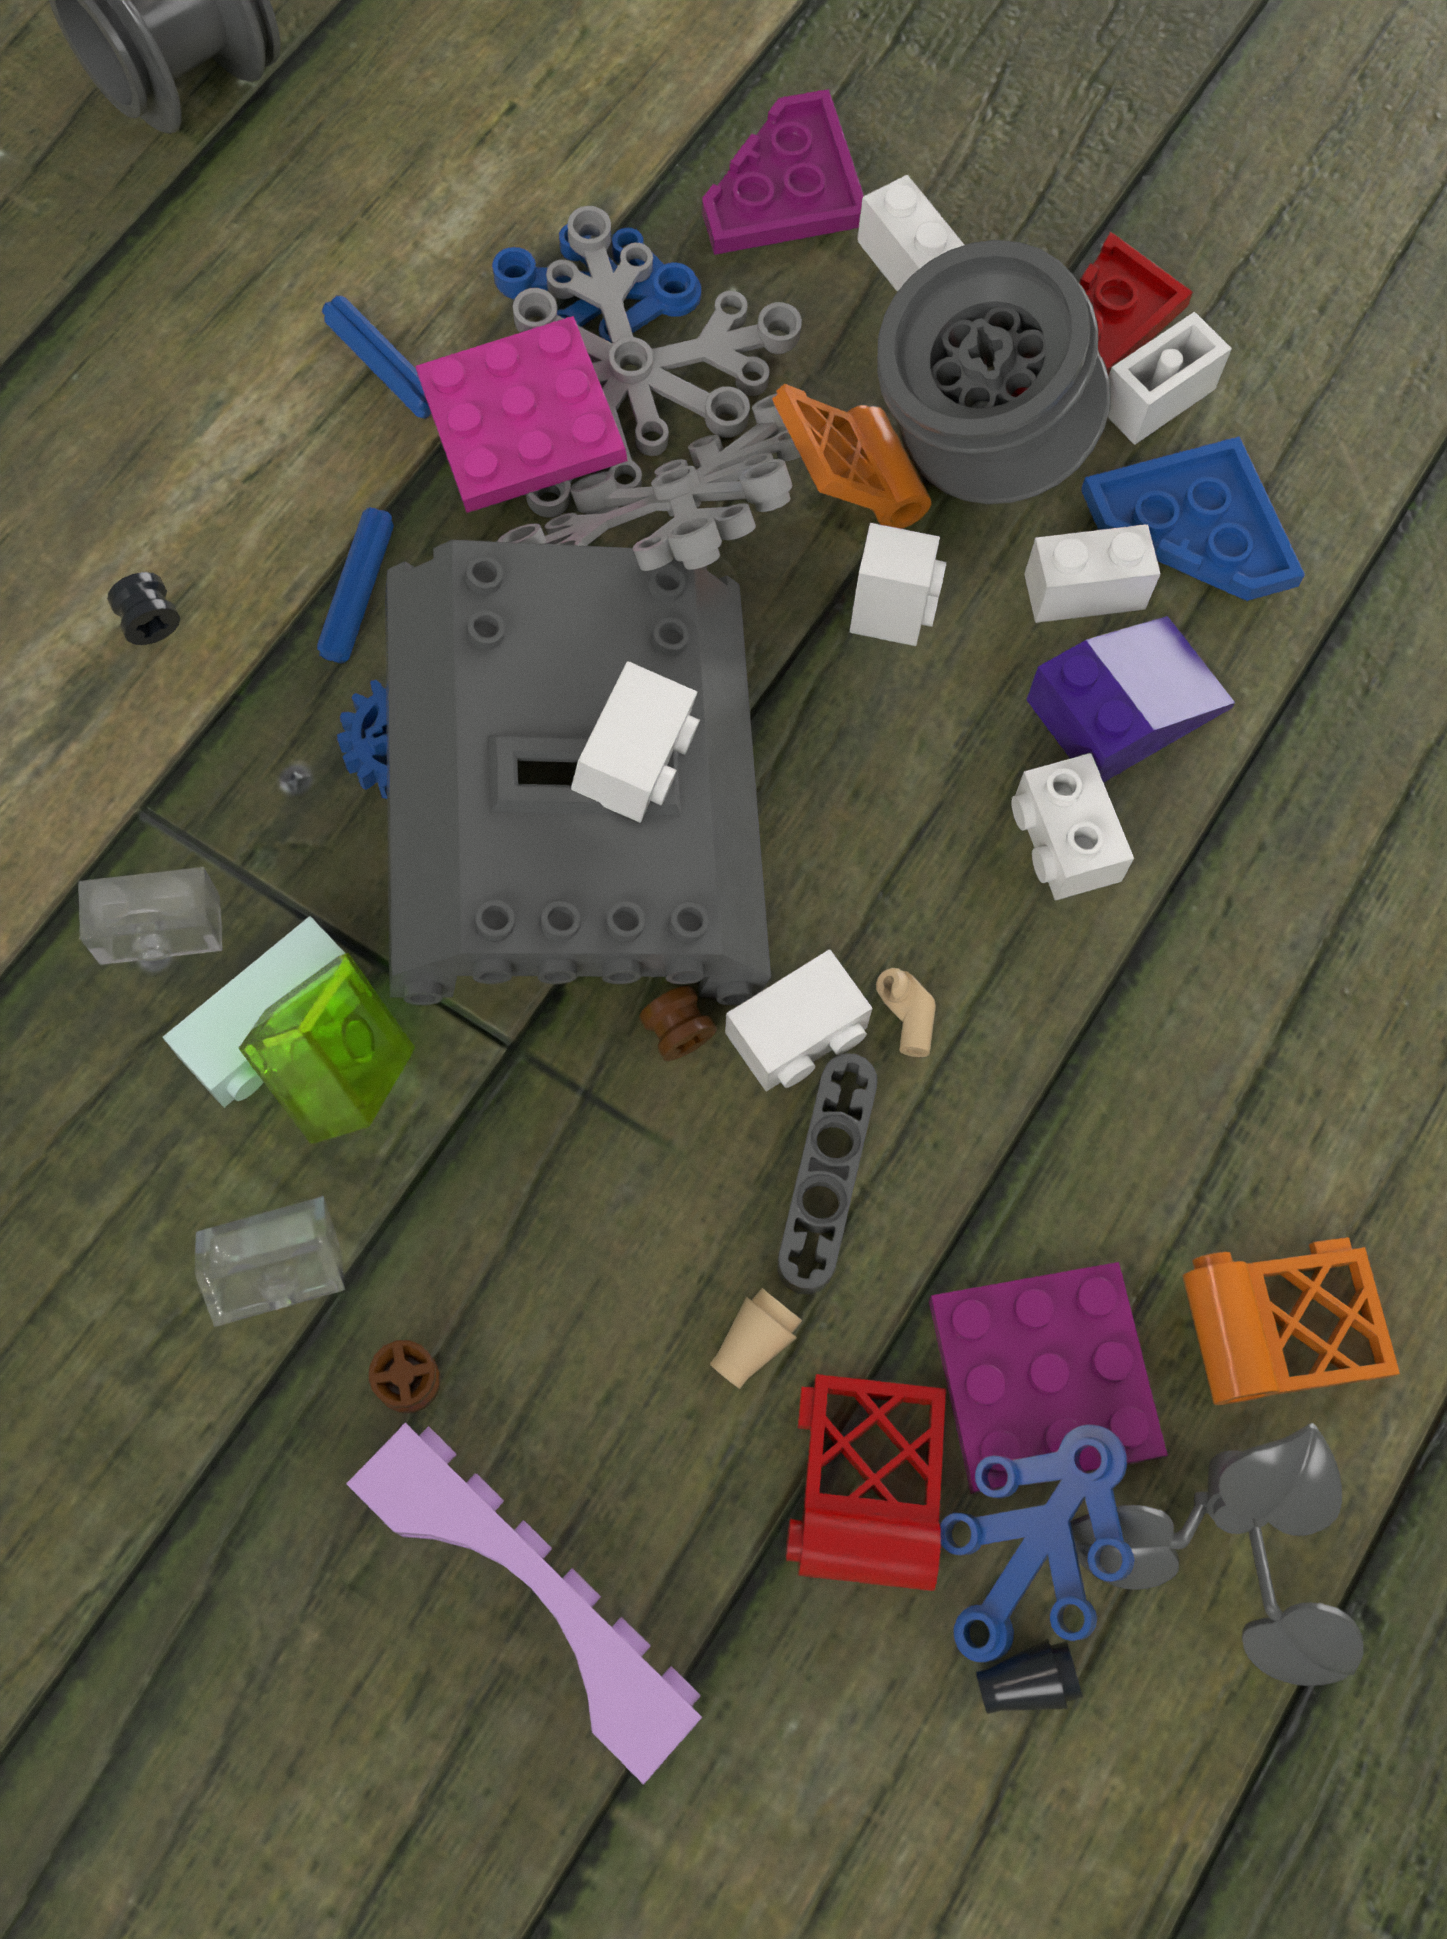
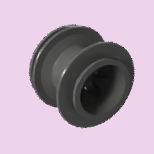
M49 0L56 21L70 48L104 96L128 117L135 119L140 116L150 126L168 134L177 132L182 121L180 100L174 84L176 79L212 57L228 73L238 79L254 82L261 79L265 68L275 63L280 55L279 28L270 0Z
M990 240L963 245L928 261L912 274L895 294L884 314L878 335L877 373L881 393L892 415L900 423L903 444L913 465L928 482L946 494L964 501L983 504L1013 503L1035 497L1059 485L1074 473L1093 452L1104 431L1110 409V383L1105 363L1098 352L1099 329L1094 308L1083 287L1058 259L1042 249L1021 242ZM994 366L995 370L988 372L987 368ZM1018 388H1028L1018 397L1011 396ZM976 402H989L985 408H972Z

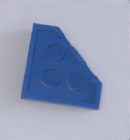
M1240 436L1092 475L1084 479L1081 491L1098 530L1148 524L1158 562L1243 600L1249 601L1299 587L1305 576Z

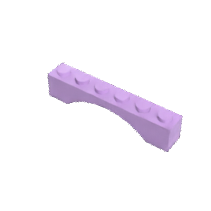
M405 1423L346 1484L398 1535L406 1538L439 1540L474 1550L505 1566L531 1587L557 1619L576 1655L588 1695L592 1733L644 1784L702 1718L692 1708L701 1695L671 1666L661 1677L642 1658L643 1654L651 1646L622 1617L611 1627L592 1608L601 1596L572 1568L561 1578L543 1560L552 1548L524 1520L513 1530L495 1512L504 1500L476 1473L465 1482L448 1465L457 1454L429 1426L418 1436Z

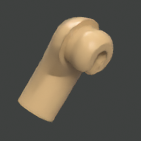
M899 968L886 969L877 979L876 990L884 1004L903 1022L899 1051L912 1057L929 1056L936 1008L935 1000L921 983L907 971H902Z

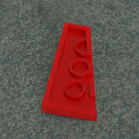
M1110 232L1103 243L1100 254L1093 264L1090 263L1079 283L1094 308L1099 329L1098 352L1105 363L1108 377L1111 367L1147 344L1185 310L1193 293L1112 232ZM1018 388L1011 396L1018 397L1028 388Z

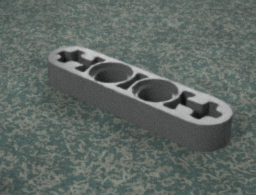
M845 1053L830 1060L824 1068L819 1084L777 1264V1271L783 1284L789 1290L798 1294L810 1295L821 1291L828 1285L838 1259L877 1089V1074L873 1065L866 1058L857 1054ZM845 1071L857 1074L856 1084L865 1087V1090L855 1089L853 1092L848 1114L835 1112L841 1088L839 1084L831 1082L832 1079L842 1080ZM827 1107L834 1112H823L822 1108ZM849 1115H860L861 1118L858 1121ZM830 1127L840 1128L850 1136L852 1150L841 1158L825 1156L818 1148V1135ZM816 1186L831 1189L839 1201L837 1212L825 1219L811 1216L805 1210L802 1203L803 1196L809 1189ZM796 1224L812 1233L833 1234L832 1241L821 1235L819 1236L815 1261L824 1264V1270L814 1269L809 1279L797 1276L798 1266L788 1262L789 1256L800 1257L806 1240L807 1232H794Z

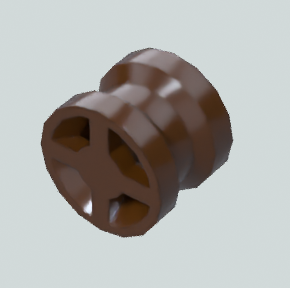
M689 985L680 986L664 993L649 1003L639 1015L644 1028L655 1032L658 1037V1051L665 1061L676 1060L695 1051L711 1039L717 1031V1027L711 1017L700 1013L697 1008L698 996Z
M396 1340L384 1345L374 1355L369 1366V1383L373 1393L389 1409L399 1413H415L425 1409L436 1398L440 1389L441 1374L437 1363L422 1345L410 1340ZM422 1376L421 1378H417L415 1384L411 1387V1392L410 1385L414 1382L416 1377Z

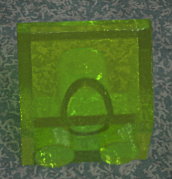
M345 953L333 959L266 1008L238 1049L309 1143L314 1144L370 1127L413 1054L415 1046L350 954Z

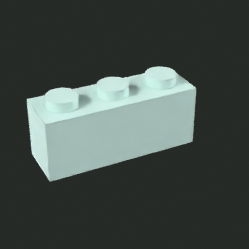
M309 916L164 1035L163 1038L179 1059L225 1108L234 1099L241 1101L252 1095L264 1082V1074L283 1058L289 1060L302 1053L312 1042L313 1033L329 1019H339L348 1014L358 1004L362 996L361 992L367 986L359 967Z

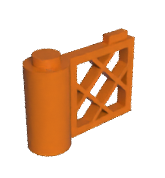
M783 384L776 391L777 395L772 401L820 493L872 509L880 525L904 529L914 524L928 512L931 506V498L883 409L861 405L845 412L807 397L805 391L787 384Z
M1349 1237L1313 1242L1309 1244L1311 1255L1246 1263L1244 1261L1233 1262L1230 1252H1219L1192 1260L1194 1270L1185 1273L1183 1280L1214 1405L1233 1404L1271 1395L1389 1378L1400 1374L1365 1247L1352 1249ZM1349 1265L1356 1292L1348 1306L1320 1287L1330 1268ZM1315 1270L1310 1279L1301 1273ZM1281 1275L1303 1291L1289 1315L1270 1302L1264 1277ZM1312 1298L1340 1318L1327 1342L1299 1323ZM1276 1323H1277L1279 1326H1281V1329L1279 1330V1332H1278V1330H1277ZM1350 1326L1369 1339L1375 1364L1358 1366L1337 1350ZM1291 1334L1319 1354L1310 1372L1306 1375L1289 1377L1282 1349ZM1329 1362L1339 1369L1324 1372Z

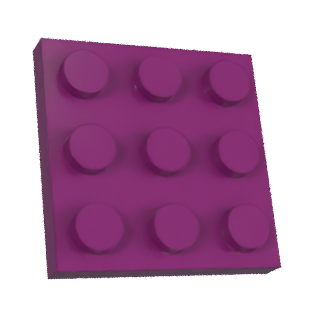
M1119 1262L931 1295L928 1301L970 1494L981 1492L975 1481V1471L978 1464L984 1458L1001 1456L1010 1460L1058 1452L1063 1438L1071 1430L1082 1425H1098L1112 1431L1121 1440L1125 1448L1127 1465L1161 1459L1167 1456ZM1089 1446L1080 1454V1465L1086 1472L1096 1471L1101 1464V1455L1094 1446ZM996 1464L988 1473V1481L995 1490L1003 1488L1007 1483L1008 1474L1004 1466Z

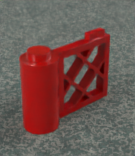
M819 1374L815 1376L814 1388L801 1387L797 1428L810 1430L802 1520H789L786 1545V1561L798 1562V1576L928 1591L935 1590L941 1544L939 1513L946 1400L945 1388ZM827 1394L854 1397L870 1416L843 1437L826 1417ZM871 1399L886 1400L888 1402L878 1408ZM902 1402L930 1405L929 1429L911 1444L905 1440L886 1417ZM877 1424L901 1453L874 1474L852 1448L851 1444ZM825 1432L835 1445L823 1454ZM926 1443H928L927 1464L916 1453ZM841 1452L866 1481L849 1496L819 1493L821 1469ZM908 1460L925 1480L924 1505L898 1502L881 1481ZM872 1489L881 1500L862 1497Z

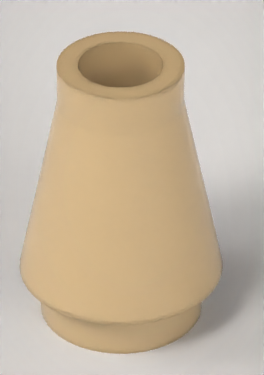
M761 1288L752 1300L746 1296L718 1354L710 1362V1365L740 1389L749 1377L797 1338L792 1333L802 1320Z

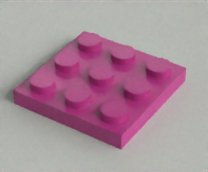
M574 316L415 366L467 513L627 462L625 445Z

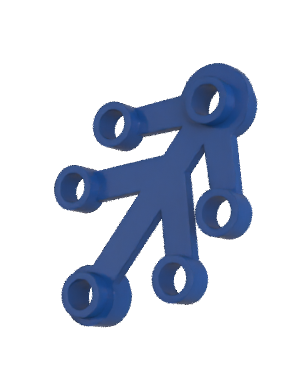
M568 224L565 225L559 232L561 254L571 261L581 260L588 268L585 257L580 256L571 248L568 241ZM622 228L614 233L612 237V255L617 263L620 264V255L623 250L621 246L631 243L644 244L643 236L638 230ZM586 235L582 238L591 239V235ZM510 247L503 249L494 257L492 263L494 282L497 289L506 297L515 299L519 293L529 288H540L548 291L547 268L536 267L533 256L527 250L519 247ZM652 253L653 268L651 275L642 282H636L625 298L641 300L626 311L632 333L661 314L672 317L683 316L692 312L698 306L701 300V284L688 266L681 263H668L664 265ZM609 258L614 273L618 266ZM632 259L628 263L632 266H641L645 262L641 259ZM580 271V272H582V273H584V274L590 276V273H589V272ZM562 275L554 280L558 283H567L571 278ZM580 299L565 310H557V315L564 319L574 316L579 327L602 313L600 308L583 299ZM603 319L599 324V337L611 342L610 336L607 335L609 333L605 320Z
M1082 1425L1071 1430L1063 1438L1058 1452L1010 1460L1001 1456L984 1458L976 1468L975 1481L979 1490L989 1497H1009L1016 1492L1020 1485L1061 1481L1046 1505L980 1517L967 1513H953L945 1517L941 1522V1545L946 1551L954 1555H970L975 1553L981 1545L1024 1538L983 1604L973 1605L964 1609L956 1619L954 1625L955 1643L960 1652L968 1659L975 1662L994 1661L1003 1657L1010 1650L1014 1639V1629L1009 1617L1047 1557L1057 1600L1050 1612V1622L1053 1630L1059 1637L1069 1641L1081 1640L1092 1634L1097 1624V1615L1092 1604L1086 1600L1071 1526V1520L1084 1499L1086 1500L1096 1542L1092 1544L1088 1552L1090 1570L1096 1577L1104 1581H1119L1131 1573L1134 1567V1555L1130 1546L1123 1541L1113 1489L1125 1475L1127 1455L1121 1440L1112 1431L1098 1425ZM1089 1446H1094L1101 1455L1100 1467L1093 1473H1087L1080 1465V1454ZM996 1464L1004 1466L1008 1474L1007 1483L1000 1490L993 1489L988 1481V1473ZM959 1521L967 1523L971 1530V1539L964 1547L958 1546L952 1538L953 1527ZM1109 1545L1116 1547L1122 1555V1565L1115 1573L1107 1572L1100 1563L1101 1552ZM1070 1604L1078 1606L1084 1614V1625L1078 1632L1069 1630L1063 1622L1064 1610ZM976 1620L983 1621L989 1628V1641L984 1647L975 1645L970 1637V1627Z

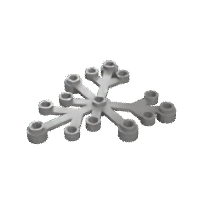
M583 206L576 209L568 219V241L576 253L585 257L590 276L578 271L577 266L571 261L563 259L554 261L549 265L546 272L549 292L540 288H529L519 293L513 302L514 324L521 333L564 319L557 315V304L554 297L568 299L575 295L601 309L611 342L579 326L578 329L590 359L595 361L592 363L600 385H604L602 390L626 448L627 462L611 466L608 472L612 473L614 480L622 474H628L635 479L627 485L620 484L615 480L618 489L641 487V470L631 459L617 414V409L628 394L637 423L635 443L638 450L645 455H659L668 446V426L659 418L650 390L704 417L709 430L719 435V437H734L743 432L748 424L750 404L746 395L756 396L763 393L768 386L769 367L763 359L754 356L746 357L740 353L762 347L773 354H783L790 351L799 341L802 320L799 312L793 306L783 302H775L762 309L757 325L740 328L746 321L747 301L739 292L725 291L717 297L715 311L697 339L651 349L645 341L633 337L623 306V301L634 284L646 280L651 275L653 268L651 250L641 243L628 244L621 251L620 264L613 273L606 252L611 243V221L605 211L595 206ZM586 235H593L596 238L586 239L582 237ZM632 259H641L645 263L641 266H632L628 262ZM562 275L571 278L567 283H558L554 279ZM732 306L737 308L739 312L731 315L725 313L722 309ZM534 316L544 319L538 322L528 321L529 318ZM779 330L784 332L786 335L776 336L771 334L770 332ZM704 361L735 377L738 389L724 386L708 393L665 370ZM626 365H635L639 370L626 371L622 368ZM756 372L761 378L751 381L746 379L744 374ZM721 414H730L735 417V420L724 421L717 417ZM653 431L660 434L661 438L656 441H648L643 438V435L646 432ZM573 479L526 494L530 509L540 516L549 518L565 512L571 502L570 483ZM548 492L554 493L559 497L554 501H542L539 499L542 494Z
M777 394L763 398L753 405L752 410L757 424L725 449H723L719 435L705 436L692 442L688 449L694 466H688L687 461L684 459L668 462L655 470L656 478L651 482L652 487L618 489L611 472H600L587 476L573 484L570 489L578 511L586 515L567 513L550 520L545 525L548 534L544 536L539 524L523 525L505 533L497 542L587 546L609 528L655 511H667L669 516H674V518L651 536L637 542L632 548L640 569L643 571L654 570L668 564L673 558L683 561L684 567L690 570L702 568L713 563L720 556L718 547L722 543L721 539L733 540L743 537L752 532L756 525L748 504L697 509L702 501L746 499L748 503L755 505L758 512L777 509L790 501L788 491L793 485L785 461H791L801 456L772 401ZM777 453L778 459H774L772 454Z

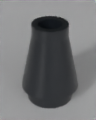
M1046 1639L989 1669L976 1672L987 1714L998 1711L1068 1709V1701L1083 1698L1067 1641L1050 1645L1049 1639Z

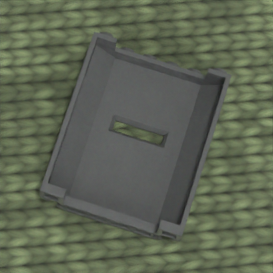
M450 540L433 548L434 559L415 568L407 562H402L387 569L385 639L389 997H404L405 1002L414 1005L435 1004L440 1002L442 997H453L457 976H473L475 981L485 984L503 983L509 981L512 976H538L541 982L549 984L568 983L575 980L577 976H602L605 982L612 984L632 983L639 980L641 976L666 977L668 982L674 984H690L700 981L698 997L717 998V1002L724 1005L742 1004L762 992L771 978L740 584L727 575L719 579L707 571V566L692 570L686 569L683 561H678L675 558L660 568L643 571L638 565L632 548ZM627 661L697 691L690 716L700 720L695 735L685 755L673 751L667 766L677 771L662 805L650 801L641 823L605 808L600 802L571 790L572 785L518 784L517 761L578 762Z

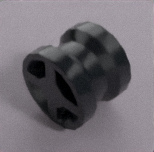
M140 572L126 576L115 583L108 592L107 600L114 614L122 617L120 627L128 642L134 645H147L161 641L172 634L179 626V614L174 604L165 600L167 590L161 577L155 573Z

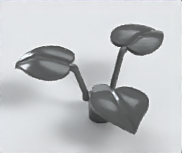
M1313 1423L1306 1425L1285 1438L1270 1443L1258 1445L1245 1451L1229 1450L1215 1455L1209 1463L1208 1492L1195 1493L1194 1507L1182 1529L1177 1533L1173 1534V1522L1161 1510L1140 1505L1117 1506L1123 1541L1130 1546L1133 1552L1134 1567L1126 1578L1119 1581L1104 1582L1123 1589L1139 1590L1160 1586L1171 1580L1179 1570V1556L1175 1550L1188 1546L1205 1513H1209L1215 1524L1225 1532L1232 1534L1249 1532L1265 1612L1269 1616V1618L1257 1619L1247 1623L1242 1630L1244 1650L1257 1668L1272 1678L1290 1684L1303 1686L1326 1685L1344 1680L1348 1675H1354L1364 1654L1361 1631L1355 1621L1343 1611L1325 1604L1307 1602L1295 1604L1282 1612L1275 1598L1261 1527L1269 1522L1279 1531L1289 1535H1310L1330 1526L1337 1519L1341 1510L1342 1484L1337 1462L1323 1435ZM1087 1514L1072 1520L1071 1526L1078 1561L1092 1573L1088 1565V1552L1092 1544L1096 1542L1090 1516ZM1109 1545L1102 1550L1100 1563L1107 1572L1115 1573L1122 1565V1555L1116 1547Z

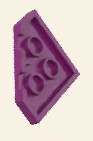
M829 89L778 98L768 111V120L756 135L751 134L732 158L730 170L718 185L713 184L703 196L702 215L714 255L859 228L864 195Z

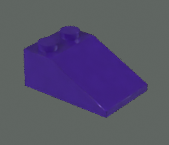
M1168 616L1087 639L1038 666L1026 699L1070 759L1089 753L1092 754L1103 783L1233 708L1235 704L1234 700Z

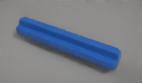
M335 296L331 302L325 303L322 308V313L325 315V323L417 417L428 418L431 412L416 368L347 298Z
M369 507L363 511L317 643L320 656L327 661L345 663L350 657L394 527L391 521V514L385 510Z

